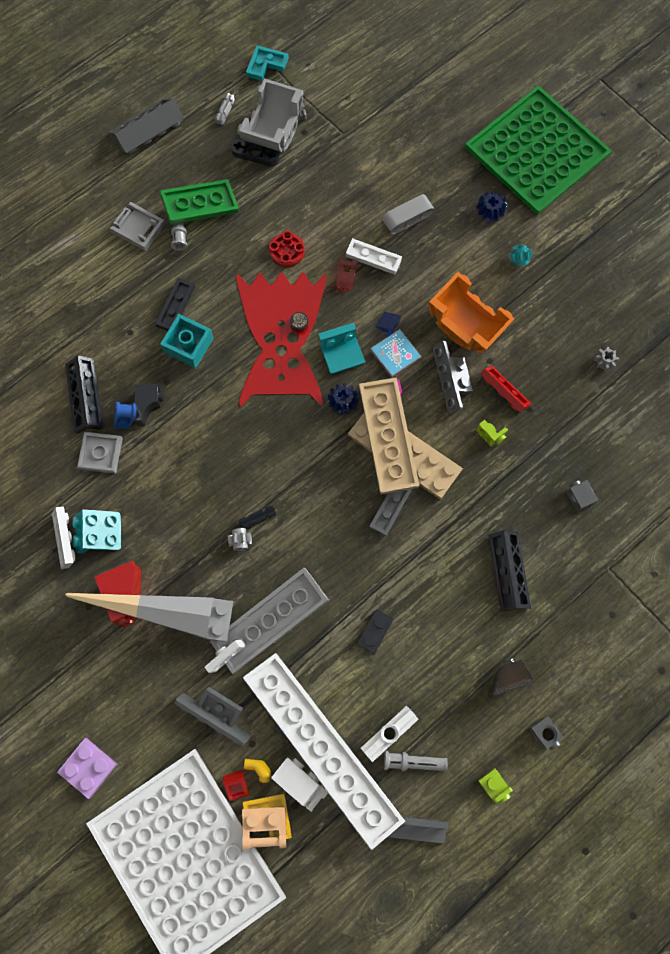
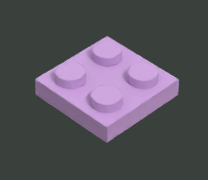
M84 738L57 773L85 797L90 799L117 766V763L89 739Z

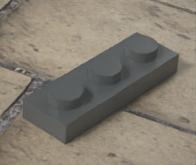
M412 489L388 493L369 528L387 537Z

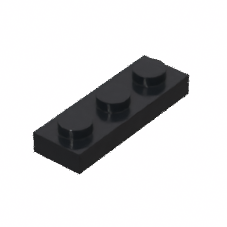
M180 278L177 279L155 323L156 327L168 331L177 315L183 314L195 289L194 283Z

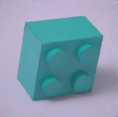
M178 314L160 345L165 354L193 368H197L214 337L210 328Z

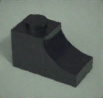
M158 384L135 385L136 417L134 421L137 426H146L149 414L156 408H161V402L164 401V392L160 390Z

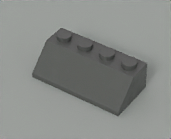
M164 98L108 131V134L122 152L131 154L137 150V146L150 143L152 137L156 135L159 137L165 134L167 128H174L180 125V121L184 117L174 99Z

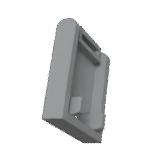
M129 202L128 207L130 209L124 208L114 221L115 227L111 226L110 231L140 249L147 251L166 225L165 221L140 206ZM151 227H154L152 232L146 238L145 235L148 233Z

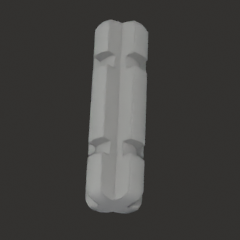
M227 93L225 95V100H223L218 111L219 113L215 117L217 124H224L225 118H227L232 107L231 105L235 101L233 94Z

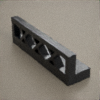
M76 356L65 364L74 433H81L87 428L99 430L103 427L94 359Z
M503 530L489 534L501 612L531 609L519 533L517 531ZM510 536L512 537L513 545L510 542ZM520 595L522 597L523 604H521L520 602Z

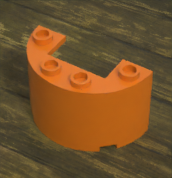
M457 272L429 301V310L431 316H436L438 327L453 342L468 351L474 349L476 353H483L515 318L512 317L509 311L501 307L497 313H494V310L482 303L477 295L469 292L472 284L469 278Z

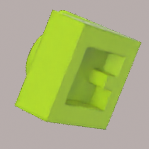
M484 420L478 425L476 431L492 447L495 443L499 445L506 439L505 435L508 429L505 427L497 434L495 427Z
M496 768L478 780L492 802H500L502 804L511 797L509 793L513 790L506 784Z

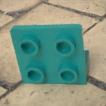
M354 323L319 333V345L331 375L365 364V359L356 339Z

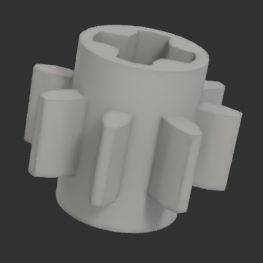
M609 347L604 351L599 349L598 355L594 358V361H597V368L600 367L605 372L609 367L614 369L615 363L619 360L616 357V350L613 351Z
M244 528L232 530V535H228V545L233 546L234 551L247 550L248 544H252L251 533H247Z

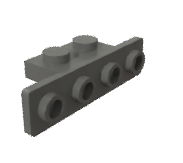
M441 341L433 347V355L448 414L453 415L463 408L460 394L469 395L473 390L465 358L450 357L447 342Z
M210 687L205 690L200 702L185 693H182L174 702L182 711L189 712L198 721L208 724L217 733L224 734L237 745L245 746L251 738L249 733L235 725L243 708Z

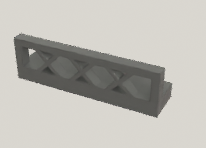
M402 816L405 822L388 836L390 838L445 844L446 829H448L449 822Z

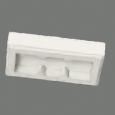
M235 640L227 648L225 646L215 653L217 657L207 664L205 669L208 673L216 672L242 650L245 644L241 640Z

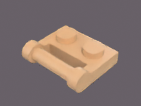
M285 807L242 809L243 850H250L252 847L270 846L286 848ZM279 830V837L250 838V832Z

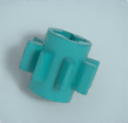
M526 245L514 246L512 253H509L510 262L515 263V266L527 265L530 258H533L532 250L527 248Z

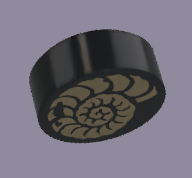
M296 312L291 316L290 325L292 329L304 331L308 327V317L306 314Z

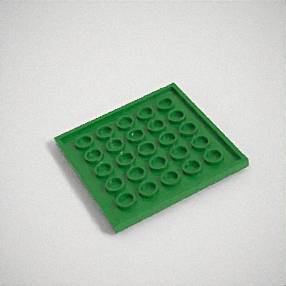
M539 85L465 144V149L537 216L605 160L612 152L611 149Z

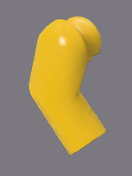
M245 759L244 769L255 770L260 782H269L271 770L264 761Z

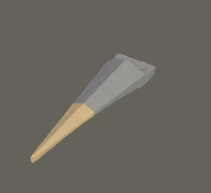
M65 594L67 597L140 618L200 638L227 642L233 601L207 597Z

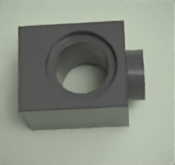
M578 480L570 484V489L566 492L576 513L593 506L598 501L588 480L582 483Z
M548 716L542 717L528 728L542 749L547 750L549 748L553 750L561 744L559 740L563 736ZM544 729H548L551 733L548 741L542 736Z

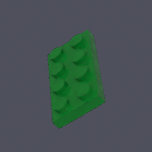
M228 179L160 190V197L170 225L238 213L239 211Z

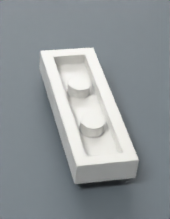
M353 238L346 252V257L394 275H396L402 261V256Z
M56 507L52 512L60 566L61 569L69 568L73 561H75L74 550H71L70 546L72 535L67 529L69 522L68 514L65 513L64 507Z

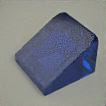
M384 312L375 327L391 335L398 326L401 316Z

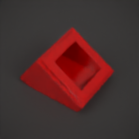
M243 770L223 776V785L229 802L249 795Z

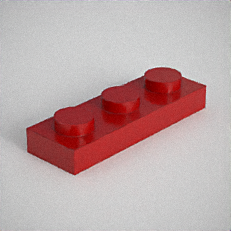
M489 366L481 372L484 381L492 385L501 397L506 398L514 410L521 413L532 404L493 366Z

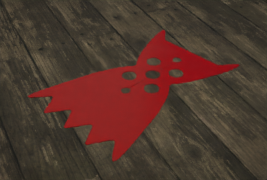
M281 272L275 282L269 285L262 273H259L249 286L237 274L238 289L248 325L256 342L262 348V353L256 359L243 387L239 401L240 407L252 395L310 394L322 406L323 400L319 386L307 359L300 352V348L307 341L315 324L327 275L324 274L315 285H312L306 274L302 272L295 284L291 285L283 272ZM296 312H302L308 317V327L304 331H295L290 325V318ZM284 321L285 325L283 327L278 326V322ZM292 332L297 333L299 336L298 341L295 343H291L287 339L288 335ZM273 333L275 335L274 342H265V334ZM280 345L287 348V353L283 356L277 355L275 351ZM268 358L275 361V366L272 369L264 367V361ZM291 358H296L299 361V365L295 369H291L287 365L288 360ZM284 375L285 379L279 381L278 376Z

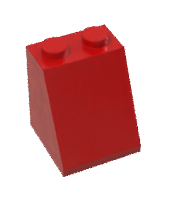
M130 561L95 576V580L101 594L140 595L142 571L134 561ZM107 609L111 622L119 627H129L134 624L135 620L139 619Z

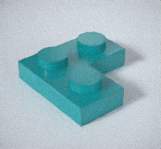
M256 46L246 71V77L263 81L267 68L284 72L289 59L288 53Z

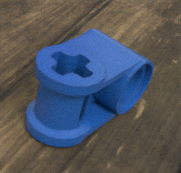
M116 402L114 407V427L118 429L130 428L136 417V403L127 405Z

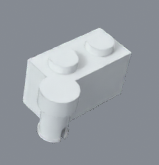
M286 758L271 778L302 806H306L312 812L321 798L324 799L328 792L318 783L319 780L312 772L307 774L302 770L304 765L296 758L293 761Z

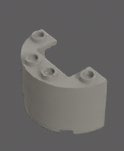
M264 78L262 84L257 88L256 94L259 104L256 110L252 112L251 121L249 123V118H245L243 123L238 126L237 134L244 141L282 152L288 148L299 121L297 118L302 108L303 90Z

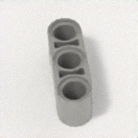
M423 194L384 214L382 220L390 233L396 234L428 218L435 209L426 195Z

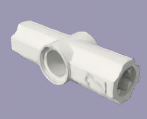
M405 706L361 747V750L373 762L390 745L397 741L418 718ZM386 728H392L395 731V737L392 740L385 738L384 730Z

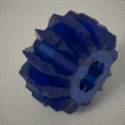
M494 190L491 194L486 191L484 196L481 195L476 208L478 216L483 215V220L488 218L489 222L492 219L498 221L500 217L504 216L507 203H505V197H501V192L496 195Z
M337 383L336 389L331 388V394L327 395L329 400L328 406L333 407L334 413L340 410V415H343V411L350 414V409L355 410L356 404L359 403L358 391H353L352 385L347 388L346 383H343V387H340Z

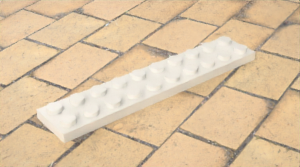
M276 653L243 677L255 696L370 850H373L405 822Z

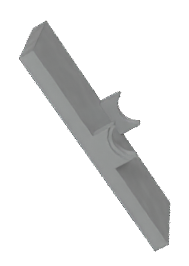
M303 568L229 626L227 642L210 640L216 651L224 646L227 648L235 640H241L245 644L242 650L225 663L231 673L235 674L273 643H276L292 631L295 626L328 602L329 599L308 570Z

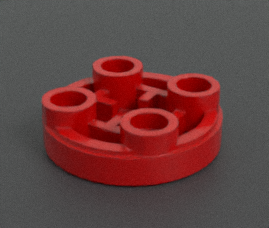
M284 231L270 242V257L275 264L281 267H293L299 264L305 255L304 243L299 236L291 231Z

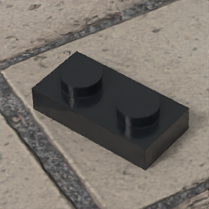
M376 609L357 645L375 655L394 618Z

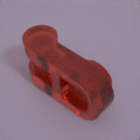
M344 258L339 259L336 285L340 290L348 291L353 288L358 260L345 261ZM344 268H349L351 270L350 272H345Z

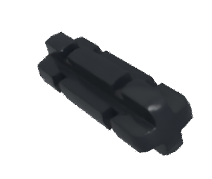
M268 506L264 511L260 510L249 515L248 518L240 519L239 524L241 528L247 529L250 525L254 526L267 520V517H274L276 511L273 506Z

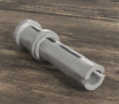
M184 222L174 224L171 229V235L173 236L171 248L176 251L186 250L185 236H187V230Z
M385 751L384 770L396 768L405 771L410 768L447 772V758L408 756L406 752L395 754Z

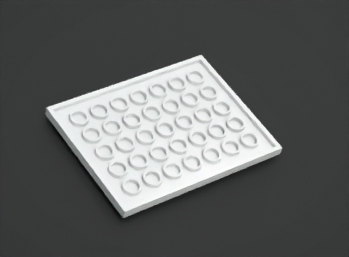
M196 749L86 823L160 954H210L286 899L284 892L257 848L252 847L250 850H243V825Z

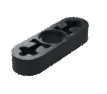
M236 139L231 143V152L234 157L271 167L279 163V152L241 139ZM253 150L260 152L257 156L250 154Z

